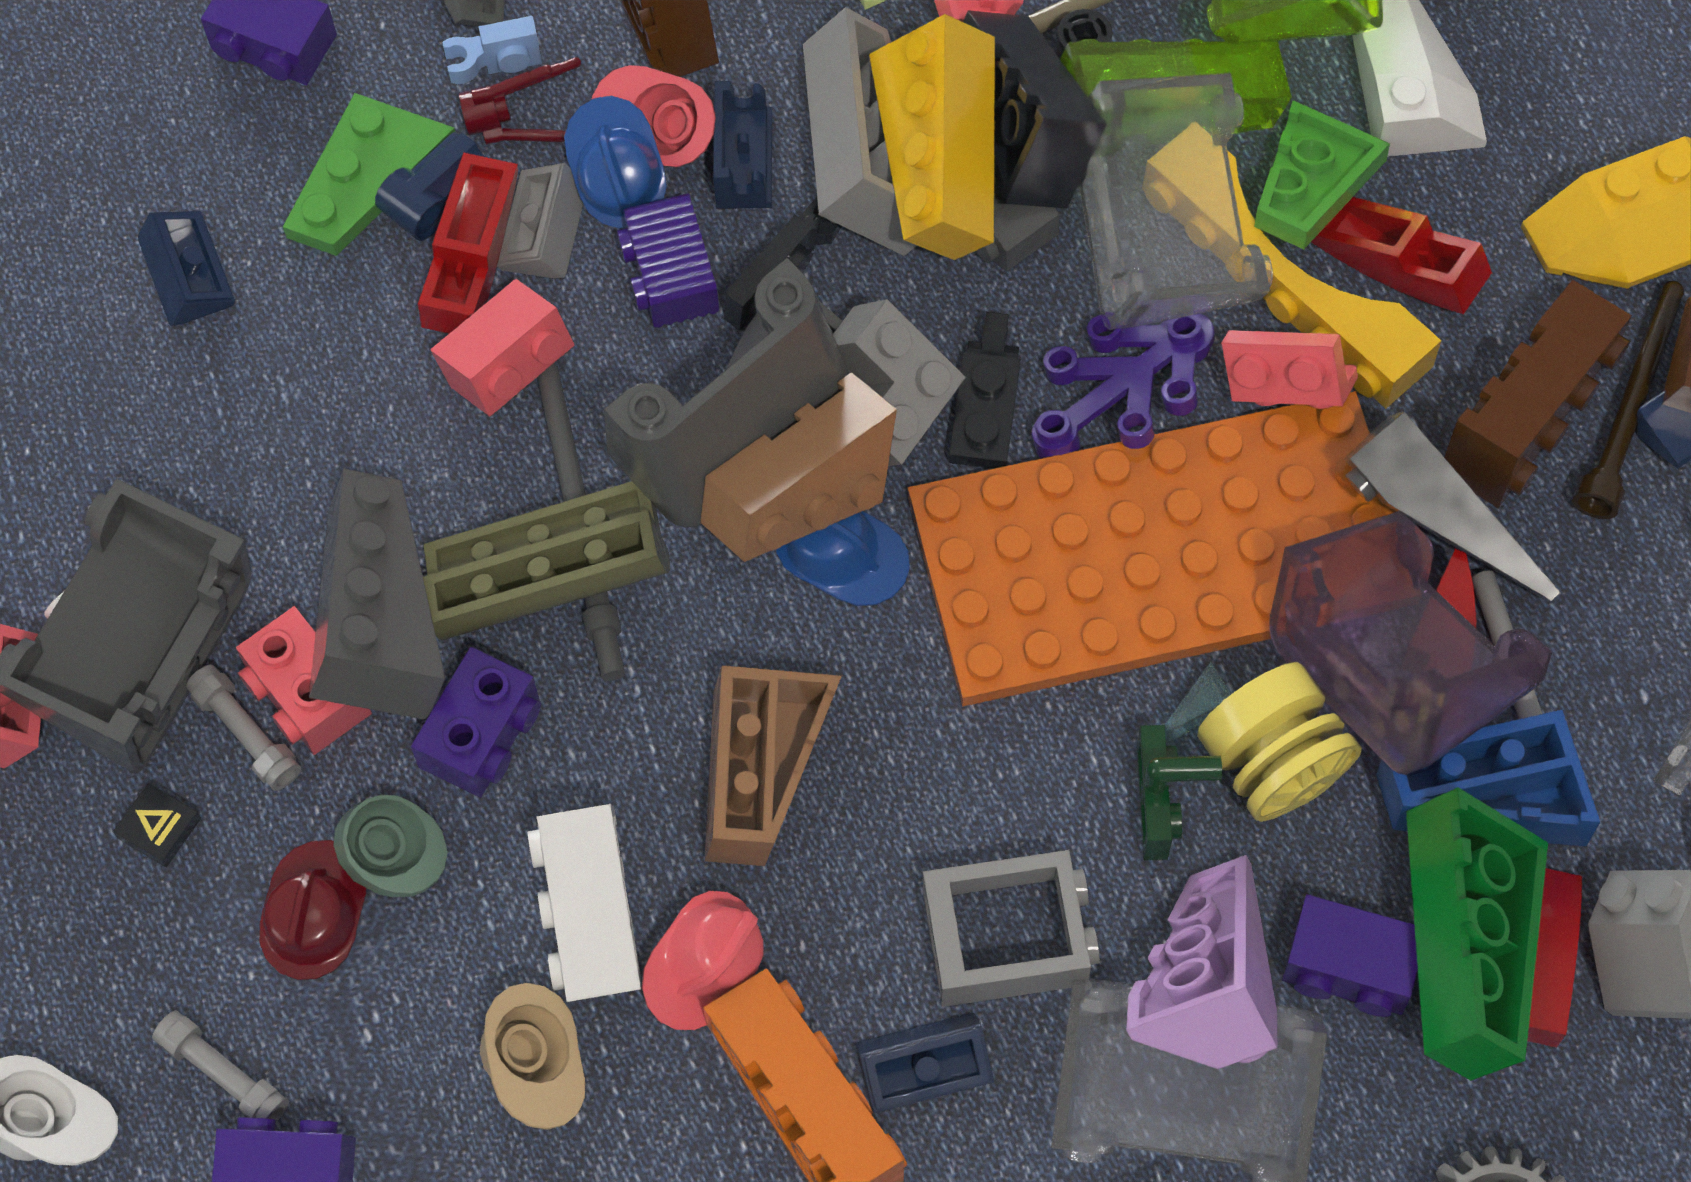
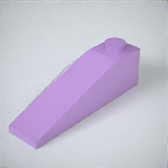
M1244 855L1189 877L1168 918L1173 928L1165 944L1154 945L1148 956V960L1153 967L1147 980L1135 981L1128 995L1126 1030L1131 1040L1216 1069L1237 1062H1253L1264 1056L1268 1051L1278 1048L1277 1008L1251 863L1247 855Z

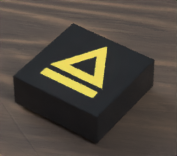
M147 783L113 833L117 839L167 868L199 823L201 817L194 809Z

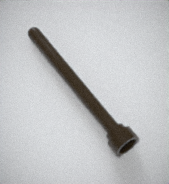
M1668 281L1661 288L1596 468L1590 469L1588 474L1583 475L1578 482L1572 502L1585 515L1597 519H1612L1618 515L1625 495V490L1622 486L1623 480L1619 474L1638 424L1637 412L1645 404L1684 295V288L1677 281Z

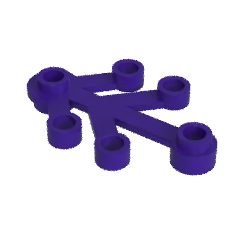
M1182 311L1170 315L1160 325H1121L1117 317L1110 314H1101L1092 318L1087 325L1089 343L1093 350L1099 353H1110L1119 347H1147L1149 349L1138 357L1078 358L1076 352L1070 347L1058 346L1049 350L1044 356L1043 363L1047 379L1051 383L1067 385L1074 381H1106L1066 411L1050 410L1039 416L1032 428V438L1037 455L1042 459L1078 451L1080 448L1078 431L1127 394V410L1119 417L1117 422L1120 441L1124 446L1131 449H1139L1149 445L1154 438V428L1150 416L1154 374L1171 361L1172 378L1168 379L1161 389L1164 408L1168 413L1176 416L1191 413L1198 404L1197 390L1194 383L1195 364L1202 361L1208 355L1215 340L1214 327L1210 319L1199 312ZM1105 331H1110V332H1112L1111 334H1109V335H1107V336H1099V335H1098V334H1100V333H1102V332H1105ZM1058 364H1069L1064 368H1054ZM1178 393L1188 394L1180 399L1172 398V396ZM1134 426L1144 427L1142 430L1137 432L1128 431L1131 427Z

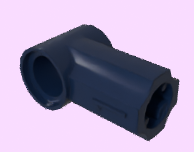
M453 132L412 170L403 167L390 174L377 191L375 205L416 240L423 241L428 239L437 231L463 152L485 156L478 149L476 143L464 133L457 134Z

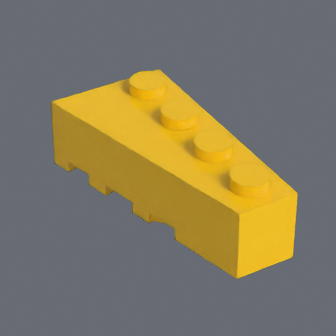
M944 14L870 53L869 57L903 240L956 260L994 243L995 37Z

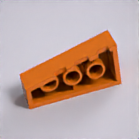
M766 968L703 1007L707 1027L808 1182H904V1167L907 1166V1162L892 1137L888 1133H884L871 1115L873 1111L856 1083L853 1081L849 1083L836 1066L839 1060L820 1030L813 1033L800 1014L805 1012L804 1006L787 980L778 984Z

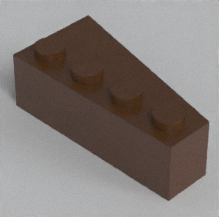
M620 0L652 69L682 77L719 63L707 0Z
M1575 280L1568 284L1534 327L1529 337L1533 344L1529 346L1521 342L1510 355L1499 379L1493 376L1482 389L1479 395L1480 399L1473 410L1467 407L1456 422L1444 458L1477 496L1499 508L1511 491L1518 496L1524 492L1538 470V466L1532 463L1542 449L1550 454L1554 451L1569 428L1570 424L1563 421L1573 407L1581 412L1584 410L1600 385V382L1594 379L1604 365L1608 369L1613 370L1624 355L1631 341L1623 337L1632 315Z

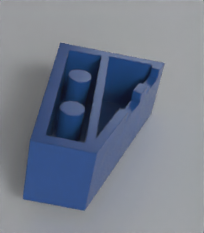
M1563 710L1385 749L1376 773L1393 830L1407 831L1406 811L1457 787L1550 844L1587 847L1600 824V819Z

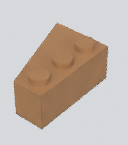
M852 372L837 382L838 389L841 390L838 394L817 409L807 403L794 413L795 420L798 422L775 439L771 440L764 434L706 475L700 523L744 562L769 551L776 550L815 531L825 529L829 525L859 512L869 510L883 502L897 409Z
M721 666L713 691L705 843L706 862L766 865L842 676Z

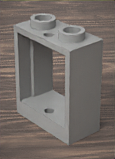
M1069 850L923 871V897L942 1007L1088 985L1091 965L1099 964L1100 962L1099 948L1094 927H1083L1080 906L1089 904L1087 883L1083 869L1073 870ZM1055 880L1069 955L965 971L952 895Z

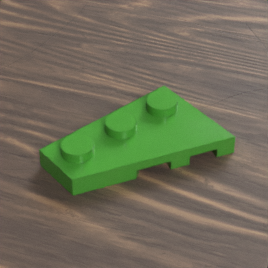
M354 93L283 225L286 238L337 256L382 212L375 205V197L384 180L397 169L404 167L412 170L450 134L455 132V128Z
M1293 100L1285 130L1282 132L1275 161L1273 167L1270 168L1257 208L1254 227L1304 250L1387 161L1390 143Z

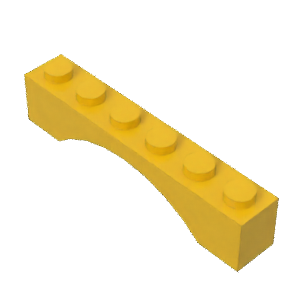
M1195 122L1148 161L1144 191L1151 204L1159 212L1171 214L1186 228L1188 236L1195 245L1203 250L1212 251L1223 261L1229 274L1236 282L1245 287L1250 286L1264 298L1269 310L1281 322L1291 323L1301 333L1340 334L1345 365H1355L1357 367L1358 379L1353 387L1360 394L1367 398L1373 397L1386 409L1433 368L1442 340L1400 303L1371 300L1343 292L1308 275L1284 257L1263 234L1262 230L1254 227L1255 219L1248 209L1239 183L1236 157L1199 124Z

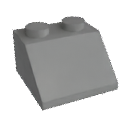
M1691 870L1610 871L1605 884L1599 892L1598 901L1588 922L1604 1009L1612 1016L1691 1019Z

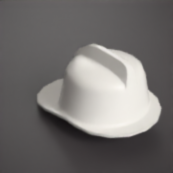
M13 1055L0 1058V1153L14 1160L32 1161L39 1159L54 1165H79L97 1159L110 1149L118 1134V1116L107 1099L92 1088L69 1077L54 1066L36 1057Z

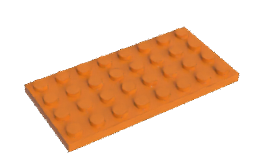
M1356 391L1349 393L1343 406L1320 409L1310 405L1294 404L1154 434L1152 442L1139 449H1131L1124 446L1122 442H1116L908 487V500L962 707L1419 607L1423 596L1395 511L1383 505L1376 496L1370 502H1367L1345 477L1352 468L1346 463L1344 458L1370 434Z

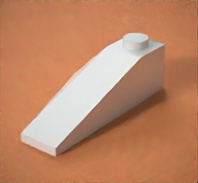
M1346 0L1370 132L1372 136L1390 143L1388 156L1485 147L1487 140L1477 93L1420 0Z

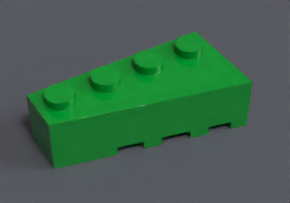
M1457 787L1406 811L1424 1055L1472 1081L1521 1063L1526 1059L1548 842Z

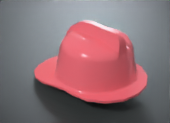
M628 65L613 70L603 78L592 96V99L606 96L629 100L639 108L651 126L663 166L681 167L694 162L706 151L711 139H714L716 116L712 100L701 86L688 79L645 66Z
M707 891L693 897L680 910L673 923L654 947L643 968L642 991L647 1008L659 1022L675 1030H696L706 1026L703 1007L750 979L758 971L763 958V938L757 925L758 918L741 899L728 892Z

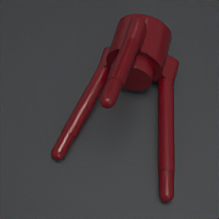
M574 57L553 65H543L494 85L459 92L460 105L469 135L483 133L486 145L500 141L565 142L566 131L502 128V122L511 120L506 95L576 69L581 65L580 58Z

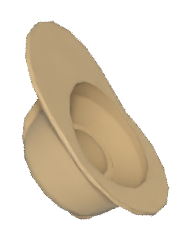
M523 983L508 987L494 998L486 1013L485 1028L480 1045L483 1067L491 1078L498 1101L513 1118L529 1127L546 1130L564 1126L579 1113L585 1099V1077L578 1047L577 1030L572 1013L561 997L545 986Z

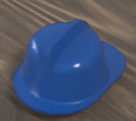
M614 96L598 97L580 106L569 120L564 137L566 156L580 199L589 214L602 224L619 229L626 228L623 209L663 200L667 188L665 169L651 126L639 108L629 100Z
M864 511L776 549V553L784 568L794 576L840 601L855 606L877 605L891 599L904 586L910 569L908 549L900 535L887 524Z

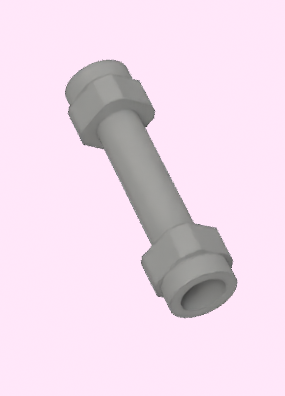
M207 665L200 668L189 678L186 688L191 693L192 700L202 711H214L256 760L252 765V770L263 783H267L272 790L278 791L291 784L301 772V766L297 763L296 756L286 744H273L231 695L235 691V685L225 673H220L214 665Z
M177 1010L170 1012L161 1020L154 1030L152 1039L177 1061L185 1057L240 1102L238 1108L247 1118L275 1119L276 1122L282 1117L288 1107L289 1100L266 1080L262 1079L256 1083L201 1038L203 1032L199 1026Z

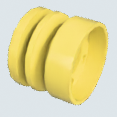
M1298 662L1281 665L1243 685L1209 713L1198 729L1197 737L1211 756H1221L1223 770L1226 771L1244 766L1234 779L1233 789L1242 797L1250 796L1246 807L1253 818L1260 822L1275 819L1307 804L1321 795L1351 768L1360 757L1362 747L1353 735L1349 733L1341 734L1345 723L1340 716L1331 713L1314 718L1323 707L1326 697L1305 667Z

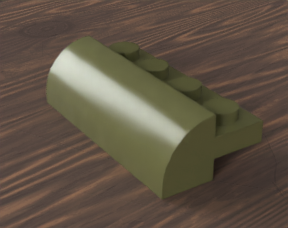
M632 481L423 544L427 567V576H424L423 580L435 635L442 641L670 572L669 552L661 536L656 507Z

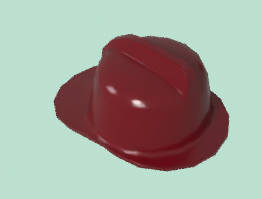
M310 841L289 852L279 862L272 876L260 921V946L266 960L280 974L296 980L318 979L334 972L348 957L356 938L367 888L353 881L339 864L334 841Z

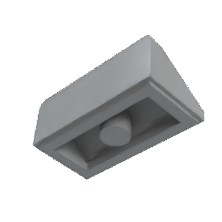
M566 163L521 170L497 267L502 271L548 278H564L566 276L583 207L571 168Z

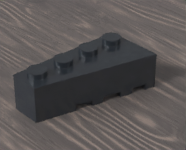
M968 10L963 22L995 37L994 175L1005 204L1067 209L1077 187L1081 186L1086 178L1088 163L1107 123L1029 16Z

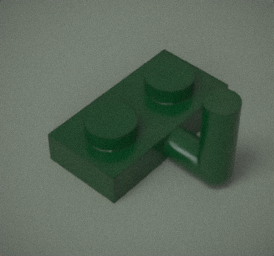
M1165 725L1140 726L1136 747L1143 860H1168L1172 839L1182 838L1181 804L1170 803L1169 782L1222 780L1221 756L1178 757L1176 746H1166Z

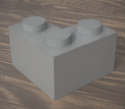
M888 299L854 306L833 333V336L849 373L852 372L897 409L888 466L903 464L966 377Z

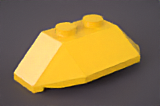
M1684 136L1585 173L1526 218L1521 224V229L1545 272L1560 276L1566 273L1586 281L1630 288L1690 265L1691 138Z

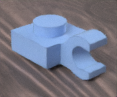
M533 16L478 26L480 36L468 38L452 37L442 42L446 59L465 58L459 64L447 66L450 81L453 84H464L473 80L484 66H487L488 74L498 72L515 73L526 69L528 66L542 64Z

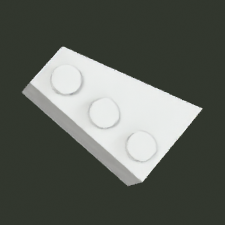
M606 804L537 816L539 830L528 831V840L533 867L545 866L549 891L538 892V902L543 929L555 928L558 952L548 954L553 990L565 989L566 1001L570 1002L642 989L633 924L624 879L623 860L620 855L616 831L617 822L614 806Z

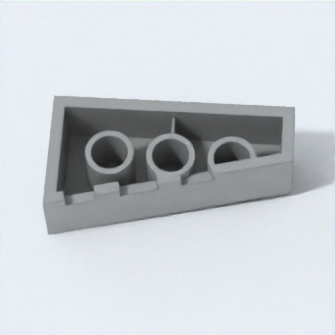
M845 7L803 44L819 215L905 256L917 245L903 240L869 57L870 53L891 43V39L886 28Z

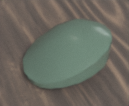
M378 795L365 799L351 807L342 816L335 828L334 848L339 864L353 881L378 895L394 898L413 897L433 886L444 872L448 851L442 830L433 817L415 803L397 795Z

